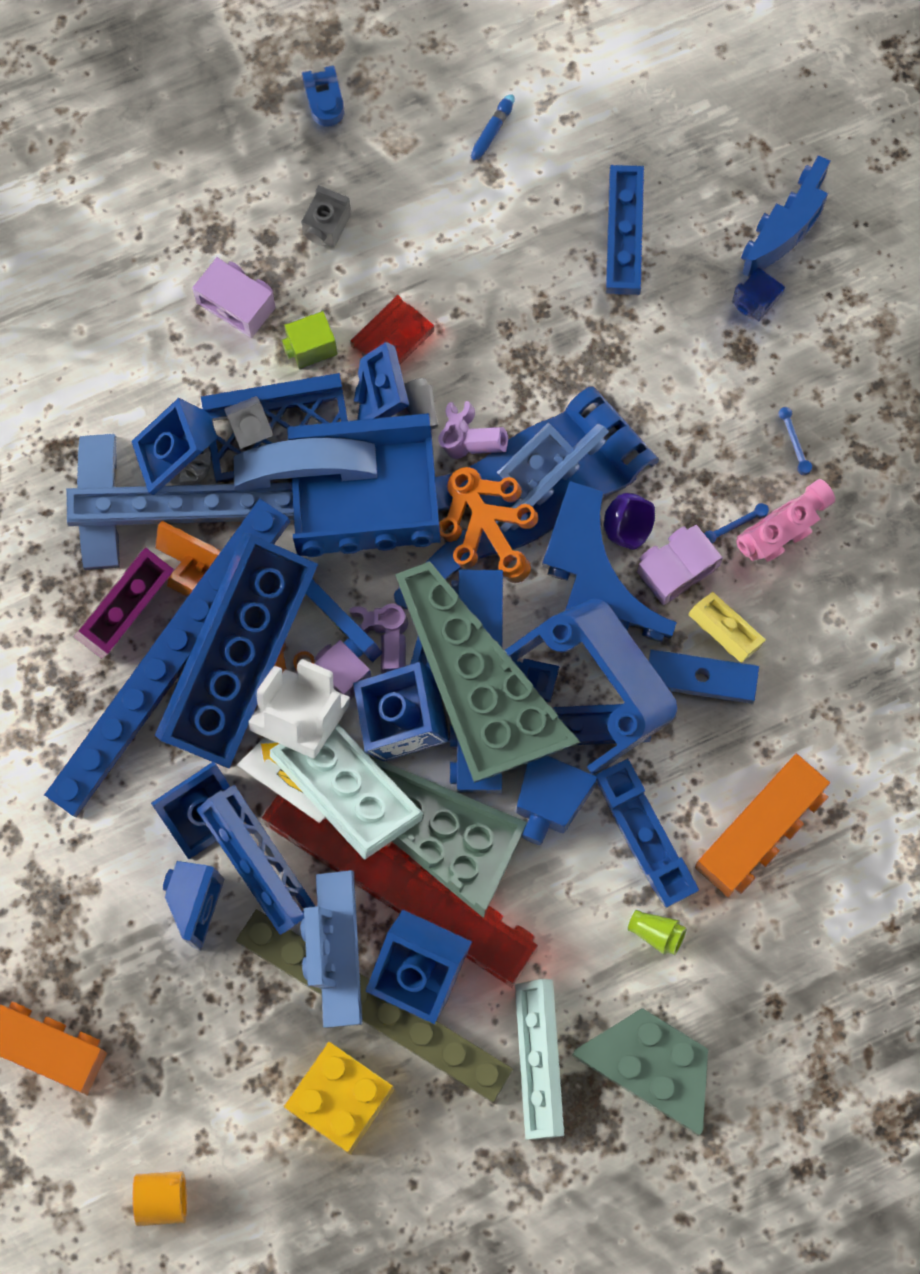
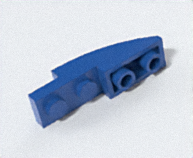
M818 155L813 166L806 165L798 180V184L802 186L798 193L791 192L784 207L776 203L770 215L767 213L763 214L756 229V232L760 234L755 242L748 241L742 253L741 259L745 261L742 274L749 277L777 262L790 252L813 227L824 209L828 193L820 190V187L826 178L830 160Z

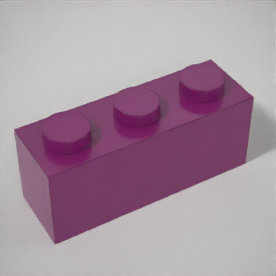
M145 547L73 637L99 658H104L174 569Z

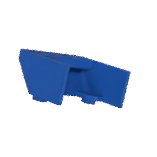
M589 599L552 616L505 649L513 662H516L544 641L549 648L557 652H567L583 643L625 703L615 709L608 719V731L617 746L587 766L594 776L668 725L677 714V702L670 690L610 606L600 599Z

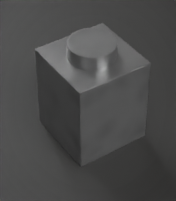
M257 396L224 409L240 449L273 436Z

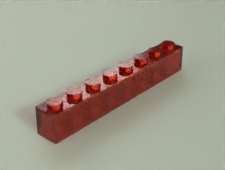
M279 794L262 816L266 827L333 871H354V882L357 887L398 914L405 910L471 941L472 943L466 958L512 989L537 952L538 945L533 942L535 936L519 925H516L514 929L501 921L504 916L491 906L488 907L483 918L422 866L418 867L407 860L409 855L393 843L389 847L385 845L364 860L326 817L319 823Z

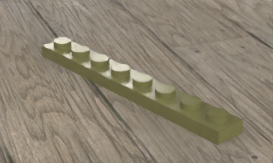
M256 909L235 941L322 996V989L308 986V982L303 975L302 962L304 957H306V942L301 936L290 929L280 935L268 916ZM360 974L362 1022L491 1103H494L511 1075L513 1068L436 1021L433 1024L365 992L370 979Z

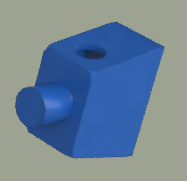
M550 756L527 763L516 809L518 815L528 819L521 835L522 838L531 843L542 845L549 828L564 834L594 790L597 777Z

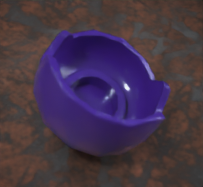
M633 493L618 495L609 504L604 515L603 527L608 539L630 550L639 548L646 542L652 532L655 522V506L652 502Z

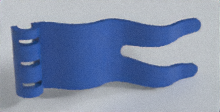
M590 386L576 395L561 414L532 425L510 438L507 443L506 452L490 453L479 462L470 466V468L475 469L480 474L483 480L500 482L502 478L497 472L547 423H550L572 447L597 424L605 426L607 430L612 427L618 430L593 455L587 453L578 462L580 467L567 480L561 478L552 487L554 490L553 494L543 504L538 505L535 503L532 506L538 514V522L534 527L524 529L519 526L515 530L509 528L506 532L501 529L513 550L541 538L554 529L569 481L603 491L604 497L626 488L634 482L637 475L646 466L650 465L652 468L659 462L656 454L594 386ZM594 403L596 408L584 419L581 415L582 412ZM636 450L639 455L626 465L623 460L632 451ZM453 473L435 477L438 512L450 509L453 497L448 492L447 483ZM468 480L464 481L460 487H464ZM509 486L505 490V494L511 493L513 489ZM480 494L484 503L511 508L519 500L507 502L501 496ZM531 512L526 513L528 515L527 519L530 517ZM467 529L462 531L461 536L456 541L446 542L425 562L430 561L445 580L462 569L455 562L453 553L459 545L463 544ZM484 530L476 552L478 560L498 554ZM470 552L464 553L461 557V561L467 560L470 556ZM399 587L394 593V601L402 609H408Z

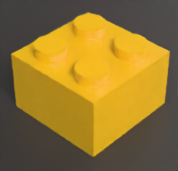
M328 1042L288 1099L284 1108L351 1155L393 1093L394 1088L331 1042Z

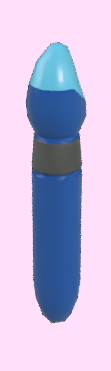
M507 95L500 101L497 111L489 120L472 149V160L480 159L489 148L506 117L512 111L515 101L514 95Z

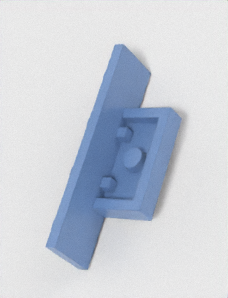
M547 423L497 472L502 479L507 477L514 478L522 488L520 499L511 508H517L522 504H529L531 506L535 503L538 505L543 504L553 494L554 490L552 487L561 478L563 480L570 478L579 469L580 465L578 462L587 453L593 455L605 444L606 440L603 437L609 433L605 426L597 424L572 447L550 423ZM526 513L522 516L521 521L527 519L528 515ZM496 521L504 532L509 528L515 530L519 527L518 524Z
M354 871L316 874L317 907L304 908V919L301 920L300 925L302 939L306 942V957H304L302 962L303 975L308 982V986L322 989L323 1028L362 1025Z

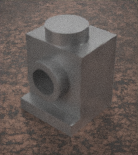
M318 185L316 195L301 221L303 235L315 244H327L334 247L351 216L349 197Z

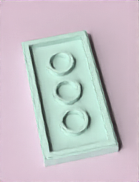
M337 724L315 759L281 744L270 749V757L323 813L364 860L422 821L424 813L339 724Z

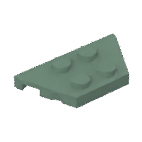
M641 1008L581 1045L573 1052L572 1056L697 1136L701 1135L704 1124L708 1049Z

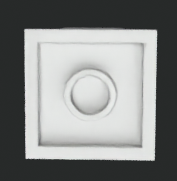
M301 659L297 665V674L286 669L282 673V668L274 666L257 690L258 708L249 720V730L315 759L349 708L350 697L334 690L333 673L304 659Z

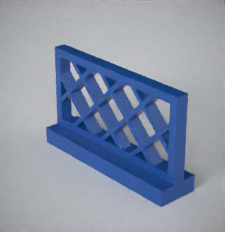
M340 373L201 396L202 409L209 412L212 423L216 420L228 419L225 408L255 396L261 402L265 415L272 419L269 424L271 430H273L277 423L285 429L292 427L281 419L287 409L292 407H298L307 413L299 426L307 425L311 418H314L321 424L329 423L315 412L322 402L334 400L338 402L339 413L331 423L339 422L340 419L341 422L348 421ZM314 404L311 410L304 406ZM279 410L277 415H274L270 411ZM234 432L227 441L217 435L218 438L209 445L215 481L220 483L234 480V471L222 473L220 460L228 449L235 454L242 452L232 445L236 439ZM263 439L261 441L256 442L253 448L259 447L263 443L267 445L271 444L272 442H270L267 439ZM217 441H218L219 443H221L222 445H224V446L221 448V450L219 451V453H218Z

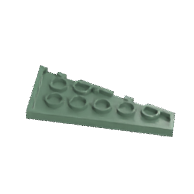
M370 756L424 813L422 821L392 842L484 918L518 846L527 822Z

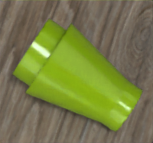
M635 910L627 930L635 933L663 955L667 952L676 955L682 945L687 928L679 924L680 920Z

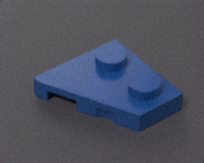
M385 342L360 359L358 370L359 382L354 396V402L359 404L357 420L392 417L409 406L396 348L394 345Z

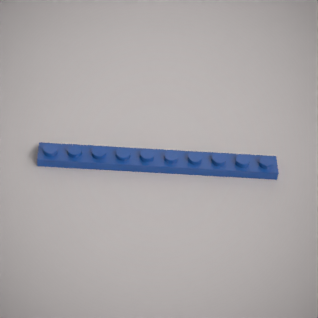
M259 498L45 792L44 796L72 816L77 817L182 673L242 534H253L275 544L291 522L287 516Z

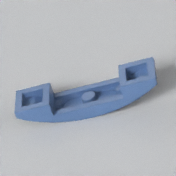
M116 435L80 436L77 488L115 487V469H117ZM116 525L79 526L83 569L119 568V534L116 530Z
M342 438L287 440L252 448L234 456L235 490L271 487V480L331 474H341L342 481L377 478L375 444Z

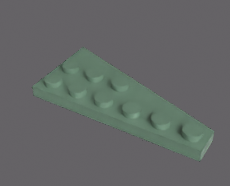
M430 561L395 574L474 783L580 743Z

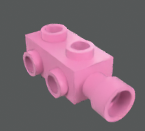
M821 479L816 480L806 487L804 494L798 498L791 499L738 535L736 543L743 555L749 557L751 561L765 558L766 562L778 557L785 551L783 545L790 540H793L794 543L798 542L813 532L810 527L821 520L816 511H823L835 503V495L825 481Z

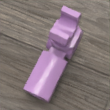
M465 401L464 409L459 414H457L458 409L453 402L448 403L445 412L449 422H446L445 428L438 437L441 447L448 456L459 459L468 452L471 454L506 452L508 435L505 428L469 429L468 424L472 422L475 416V409L471 403Z
M388 604L383 608H375L374 611L369 612L360 606L350 608L352 617L364 618L363 623L359 627L366 634L370 630H375L376 633H385L381 636V651L383 652L381 654V673L406 666V636L402 633L408 627V618L402 607L397 604Z

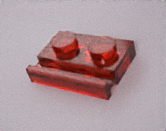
M397 295L350 340L351 347L357 349L364 357L387 342L395 346L399 364L401 365L434 332V325L410 304L407 305L402 300V297Z

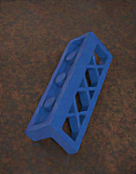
M235 785L213 795L196 809L280 935L304 919V910H300L292 896L296 897L303 909L316 907ZM228 798H230V800L238 810L237 814L228 802ZM250 834H254V836L258 840V845L256 844V842ZM271 865H274L276 867V869L279 872V877Z

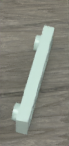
M539 979L515 984L525 1140L564 1136L553 980Z

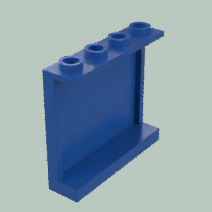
M429 413L287 427L288 440L342 438L375 444L377 478L342 481L341 474L292 478L295 529L293 542L297 555L313 558L326 553L341 552L344 554H354L360 550L378 549L387 551L400 546L427 547L432 543H441Z

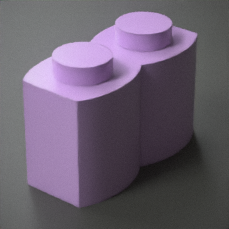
M697 525L688 530L685 526L679 528L668 538L669 544L660 549L657 546H653L640 557L641 563H639L637 573L662 605L672 601L689 587L698 583L720 567L723 557Z

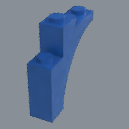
M569 481L542 562L543 567L549 569L547 575L564 581H568L569 576L576 578L565 610L589 599H600L610 606L627 631L630 625L642 629L643 637L662 642L664 637L671 639L677 622L657 614L638 601L619 580L610 564L604 548L600 527V512L604 492Z

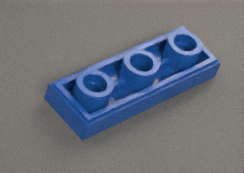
M650 649L648 661L671 692L754 704L759 666ZM703 674L707 677V681L700 682L695 676Z

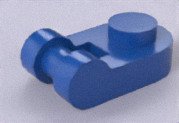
M335 66L324 67L325 71L312 73V70L302 72L303 83L314 121L324 127L337 125L343 119L344 104ZM328 84L329 90L316 91V86Z

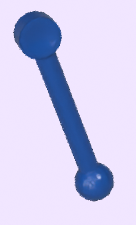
M782 407L779 410V417L786 424L799 461L797 471L801 475H808L812 470V464L805 460L791 420L792 410L789 407Z
M759 503L753 512L714 532L706 531L704 535L713 544L717 537L756 517L759 519L765 518L769 508L766 504Z

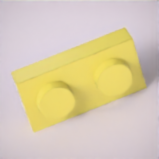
M711 592L694 605L688 614L698 623L700 628L708 632L730 655L734 656L741 663L755 653L766 641L763 636L714 592Z

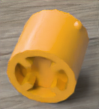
M184 1171L135 1174L132 1196L136 1226L186 1222L187 1188Z

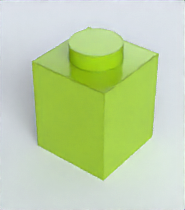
M324 311L284 325L287 338L281 341L288 359L295 358L299 369L338 355L336 341Z

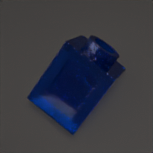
M758 267L744 284L739 283L736 286L732 303L735 304V307L741 314L747 317L751 316L759 322L783 295L786 287Z

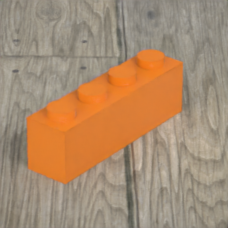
M796 753L697 861L695 869L728 898L735 890L742 894L756 878L751 872L758 864L761 863L766 867L780 852L776 847L777 843L784 836L791 840L805 824L800 820L805 812L809 809L815 813L829 796L824 791L831 782Z
M11 1001L9 1007L0 1004V1057L88 1096L107 1055L106 1051L98 1048L101 1040L81 1031L77 1038L64 1033L67 1025L45 1016L43 1023L30 1018L32 1010Z

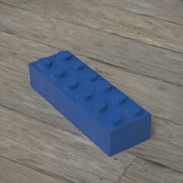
M242 534L155 733L159 740L211 762L214 761L216 764L228 769L230 768L248 727L249 720L258 704L257 690L276 663L316 571L317 563L253 534Z

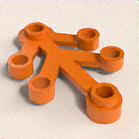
M470 467L456 470L450 476L447 483L448 492L453 497L448 516L439 522L441 537L445 541L453 542L461 536L462 528L460 522L467 503L472 510V515L463 544L454 550L453 558L455 562L463 569L472 568L477 563L478 555L476 552L484 530L500 557L499 570H503V576L511 583L524 581L531 571L530 562L521 552L513 551L496 521L518 524L521 528L530 529L538 522L537 512L529 504H522L517 508H509L484 503L480 494L501 496L507 502H514L519 499L522 488L514 478L507 477L497 482L483 480L480 474ZM468 480L464 487H460L464 481ZM509 486H514V490L511 493L505 494V490ZM531 512V515L527 520L521 521V518L525 513ZM454 525L453 531L445 534L446 529ZM466 552H470L469 558L465 561H461L462 555ZM517 560L514 567L507 568L512 561Z

